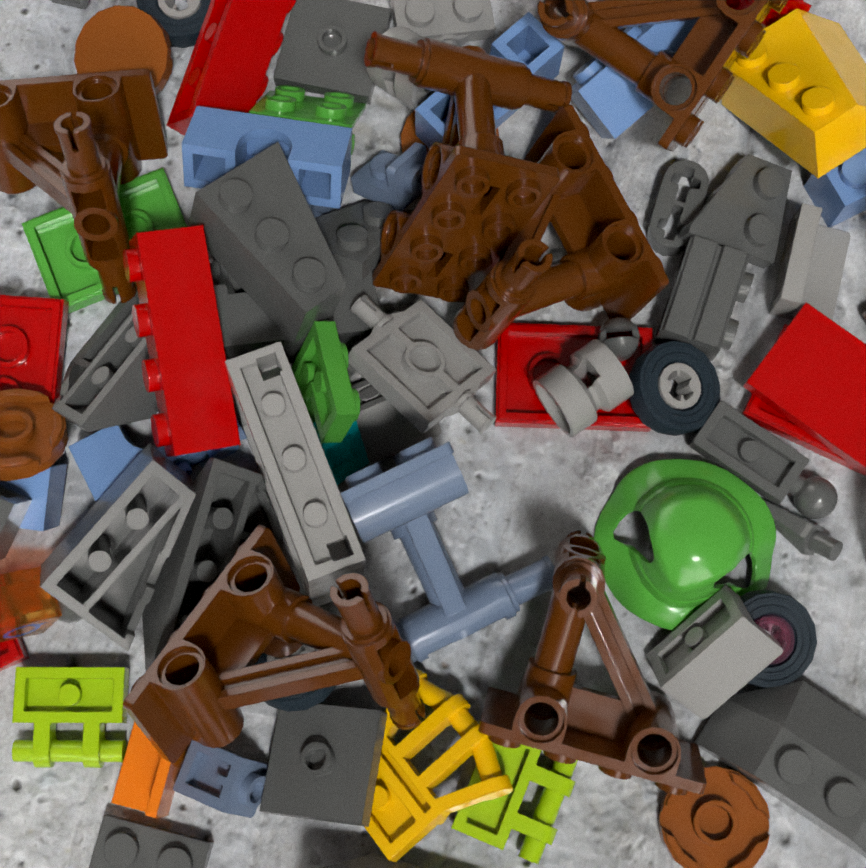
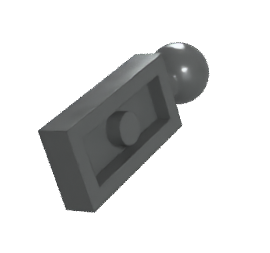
M723 401L718 403L689 445L690 448L718 467L728 470L744 481L755 492L775 505H779L789 492L794 496V502L798 511L811 519H821L830 515L837 505V491L831 482L821 477L806 479L800 475L810 459Z

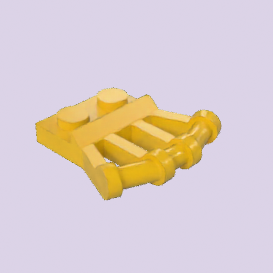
M417 668L415 669L420 683L417 694L424 704L435 709V711L397 744L394 741V737L399 728L393 724L390 713L386 708L387 720L369 827H364L386 858L392 862H397L437 825H442L450 813L482 801L505 796L513 791L509 775L502 774L492 741L489 740L488 735L478 731L479 723L469 712L471 707L469 702L462 694L454 695L428 681L427 674ZM452 725L461 738L420 774L410 760L446 727ZM473 755L481 782L438 797L433 790Z

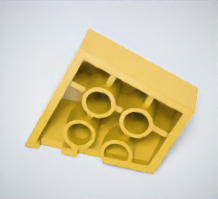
M797 8L764 29L766 34L748 59L740 54L729 70L733 73L735 79L721 100L725 108L815 177L820 178L866 148V63L840 23Z

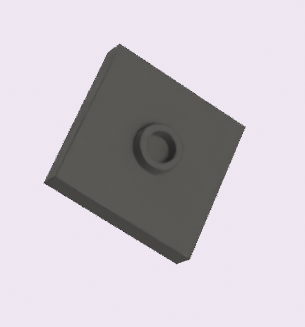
M296 0L295 5L291 9L273 76L275 85L297 86L304 88L306 92L324 95L326 92L347 93L354 96V102L370 105L375 84L370 80L367 67L365 66V49L368 39H371L372 32L376 31L383 34L390 28L392 10L349 0Z
M317 704L301 711L287 712L279 709L259 811L273 815L369 827L387 714L381 710Z

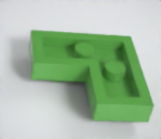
M314 321L291 367L312 423L316 422L321 443H342L353 422L358 419L360 414L359 393L355 388L351 387L347 371L349 362L348 350L345 343H340L335 321Z

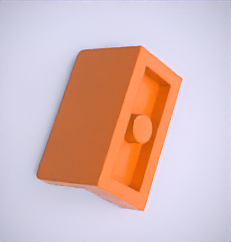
M134 721L111 803L144 811L145 816L156 819L168 816L175 793L173 787L182 767L187 748L179 759L172 764L162 758Z

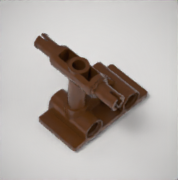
M544 0L543 3L541 1L538 3V14L543 28L551 36L566 45L581 48L636 85L635 92L674 118L658 142V145L664 149L674 151L678 145L687 148L704 124V121L698 118L709 99L716 104L721 100L735 79L733 73L729 70L740 54L747 59L752 55L766 34L764 30L766 26L762 24L771 9L780 13L789 0H754L748 8L743 10L730 8L727 5L728 0H603L588 2L587 0ZM698 19L673 57L664 51H660L659 54L655 53L619 29ZM678 79L690 80L692 92L689 98L682 104L671 105L667 99L669 86Z
M374 31L371 34V39H368L365 49L364 62L366 67L406 75L409 81L416 87L451 95L443 141L442 143H433L425 157L422 170V199L412 214L393 210L384 221L380 239L381 262L372 274L373 285L392 289L398 293H413L440 298L446 302L464 303L466 302L468 292L479 286L560 180L559 171L556 167L505 156L503 141L496 133L493 106L515 110L525 105L556 114L560 107L570 104L572 86L567 81H558L532 74L530 68L524 63L488 54L483 48L468 45L461 47L431 38L420 39L413 43Z
M134 69L0 80V191L7 194H19L31 190L37 185L68 210L73 216L74 228L78 233L86 262L98 271L104 299L109 303L116 304L117 299L114 288L117 287L121 303H126L135 296L137 290L134 282L128 283L123 265V250L130 249V238L119 200L120 185L134 180L139 175L142 160L164 159L168 156V146L151 71L149 69Z
M571 104L560 107L524 158L526 161L558 168L559 182L479 286L468 292L465 304L453 320V330L456 338L470 349L476 351L487 349L493 345L515 318L565 301L574 310L582 312L591 311L602 306L609 319L624 317L631 320L669 283L661 260L653 252L639 226L636 215L627 205L614 181L611 170L605 165L590 138L587 126L581 121ZM549 222L552 223L568 253L555 265H552V253L545 255L539 261V258L549 248L541 241Z
M258 525L248 539L237 548L234 557L216 581L205 590L201 600L180 628L172 633L166 646L148 670L136 680L123 702V707L162 758L172 764L179 759L192 740L210 748L224 747L232 743L240 735L244 726V716L240 707L362 679L373 700L380 706L388 709L393 724L399 729L409 730L421 724L415 710L423 718L426 715V708L417 694L420 683L418 673L410 658V644L401 638L388 608L374 600L370 591V585L361 574L348 573L335 580L343 596L337 587L331 586L330 597L341 616L313 605L312 600L307 595L299 592L300 586L271 530L265 526ZM303 644L317 650L255 665L263 653L278 658L286 657L295 653Z
M581 530L570 532L559 544L555 552L553 592L536 654L528 659L517 694L488 687L478 731L488 735L490 741L503 747L519 748L522 744L543 750L545 756L560 763L573 764L576 760L597 765L601 772L617 779L627 780L633 775L654 781V784L659 789L674 795H686L688 791L704 794L707 781L699 746L695 743L679 739L675 714L670 701L664 695L649 690L605 592L606 556L603 554L601 546L588 532H586V535H582ZM585 622L619 696L574 684L577 671L573 666Z

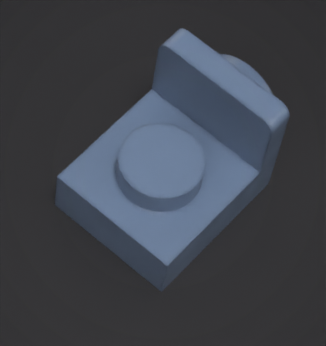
M415 142L400 156L381 150L351 176L353 192L374 202H385L391 205L394 210L402 212L418 196L423 194L422 170L427 154L426 146Z
M192 740L173 790L220 812L252 818L257 807L261 804L268 764L247 758L223 747L210 748Z

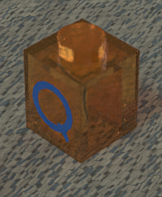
M41 566L0 574V642L44 633L62 616L57 599L40 587Z

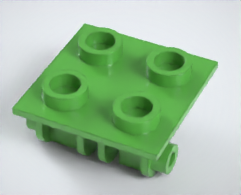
M279 85L275 87V91L270 90L249 113L353 129L365 111L366 104L354 102V96L347 93L326 92L324 98L305 95V89L301 87ZM352 134L351 155L354 152L355 134Z

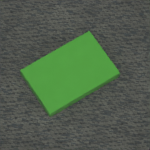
M163 168L120 185L119 200L130 240L139 232L188 227ZM61 207L21 223L50 298L68 301V314L104 300L98 271L86 262L78 233L74 228L73 216L68 210ZM117 287L114 288L115 295L119 294Z

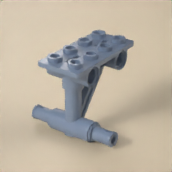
M432 437L400 451V453L393 457L396 467L384 473L377 462L347 476L345 482L349 489L340 493L363 544L389 531L394 540L400 539L430 604L399 618V622L395 623L401 638L410 644V658L413 663L416 661L420 663L429 659V654L468 637L503 618L509 620L515 617L516 613L520 611L519 605L553 589L554 565L547 555L542 557L541 560L507 576H504L502 572L499 574L495 572L466 587L463 586L435 527L434 521L438 518L434 510L469 494V491L452 454L454 450L450 442L436 447Z

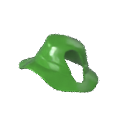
M663 459L648 462L633 469L619 482L598 518L594 539L601 546L603 554L606 556L605 582L619 603L644 621L674 631L725 585L739 596L749 591L767 588L773 550L776 544V528L773 516L764 500L750 486L728 470L704 461ZM640 511L646 520L654 554L652 562L647 560L634 546L614 539L613 533L619 522L631 512ZM750 554L752 576L750 585L747 588L739 587L730 582L714 585L716 581L732 571L746 555Z

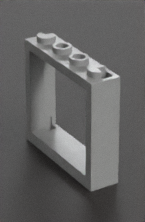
M280 341L226 360L225 365L238 417L258 470L263 476L266 491L305 594L312 600L313 605L319 607L332 602L330 597L331 586L337 587L343 596L335 581L338 577L348 573L364 575L366 559ZM344 539L347 540V543L352 553L351 556L348 555V552L343 542Z

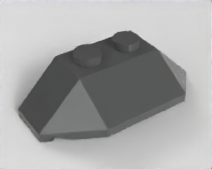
M209 257L213 285H219L220 265L215 259ZM138 291L131 300L126 303H121L120 301L70 362L61 384L60 396L55 400L52 407L63 418L87 432L150 419L152 414L158 412L155 392L148 393L146 391L142 375V360L149 359L146 338L137 337L133 323L132 306L140 304Z
M210 458L194 480L193 485L196 496L169 558H166L150 603L149 605L146 604L142 614L146 671L164 649L172 633L180 628L199 603L205 590L216 581L232 560L237 548L248 539L258 525L265 526L271 530L282 551L284 540L273 507L265 492L266 485L261 474L216 458Z
M804 681L735 694L709 716L693 743L866 858V721Z

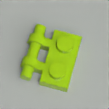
M16 667L12 723H34L33 740H14L12 746L13 761L33 762L36 768H52L56 762H82L85 768H102L104 762H123L127 749L126 741L106 740L104 735L105 723H127V711L123 707V702L128 696L129 668ZM56 723H83V740H57Z
M493 743L502 774L509 775L513 791L505 796L482 801L458 810L451 828L501 850L505 847L511 829L523 833L526 836L518 856L539 865L546 844H553L558 831L553 825L564 796L570 798L576 782L571 780L578 760L573 764L554 761L549 771L536 765L542 750L522 744L519 748H507ZM476 765L467 787L481 782ZM530 781L544 787L533 818L518 813Z

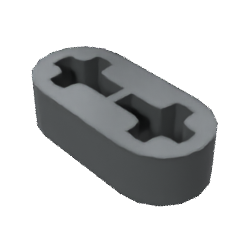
M681 160L673 163L668 167L662 179L646 234L651 248L662 256L672 257L684 251L688 241L679 238L680 231L696 217L703 207L709 178L705 169L694 161ZM681 177L690 179L691 187L684 202L675 200L679 189L677 183ZM671 214L679 216L676 226V232L679 234L674 237L673 241L664 238L665 230L662 229L667 225Z

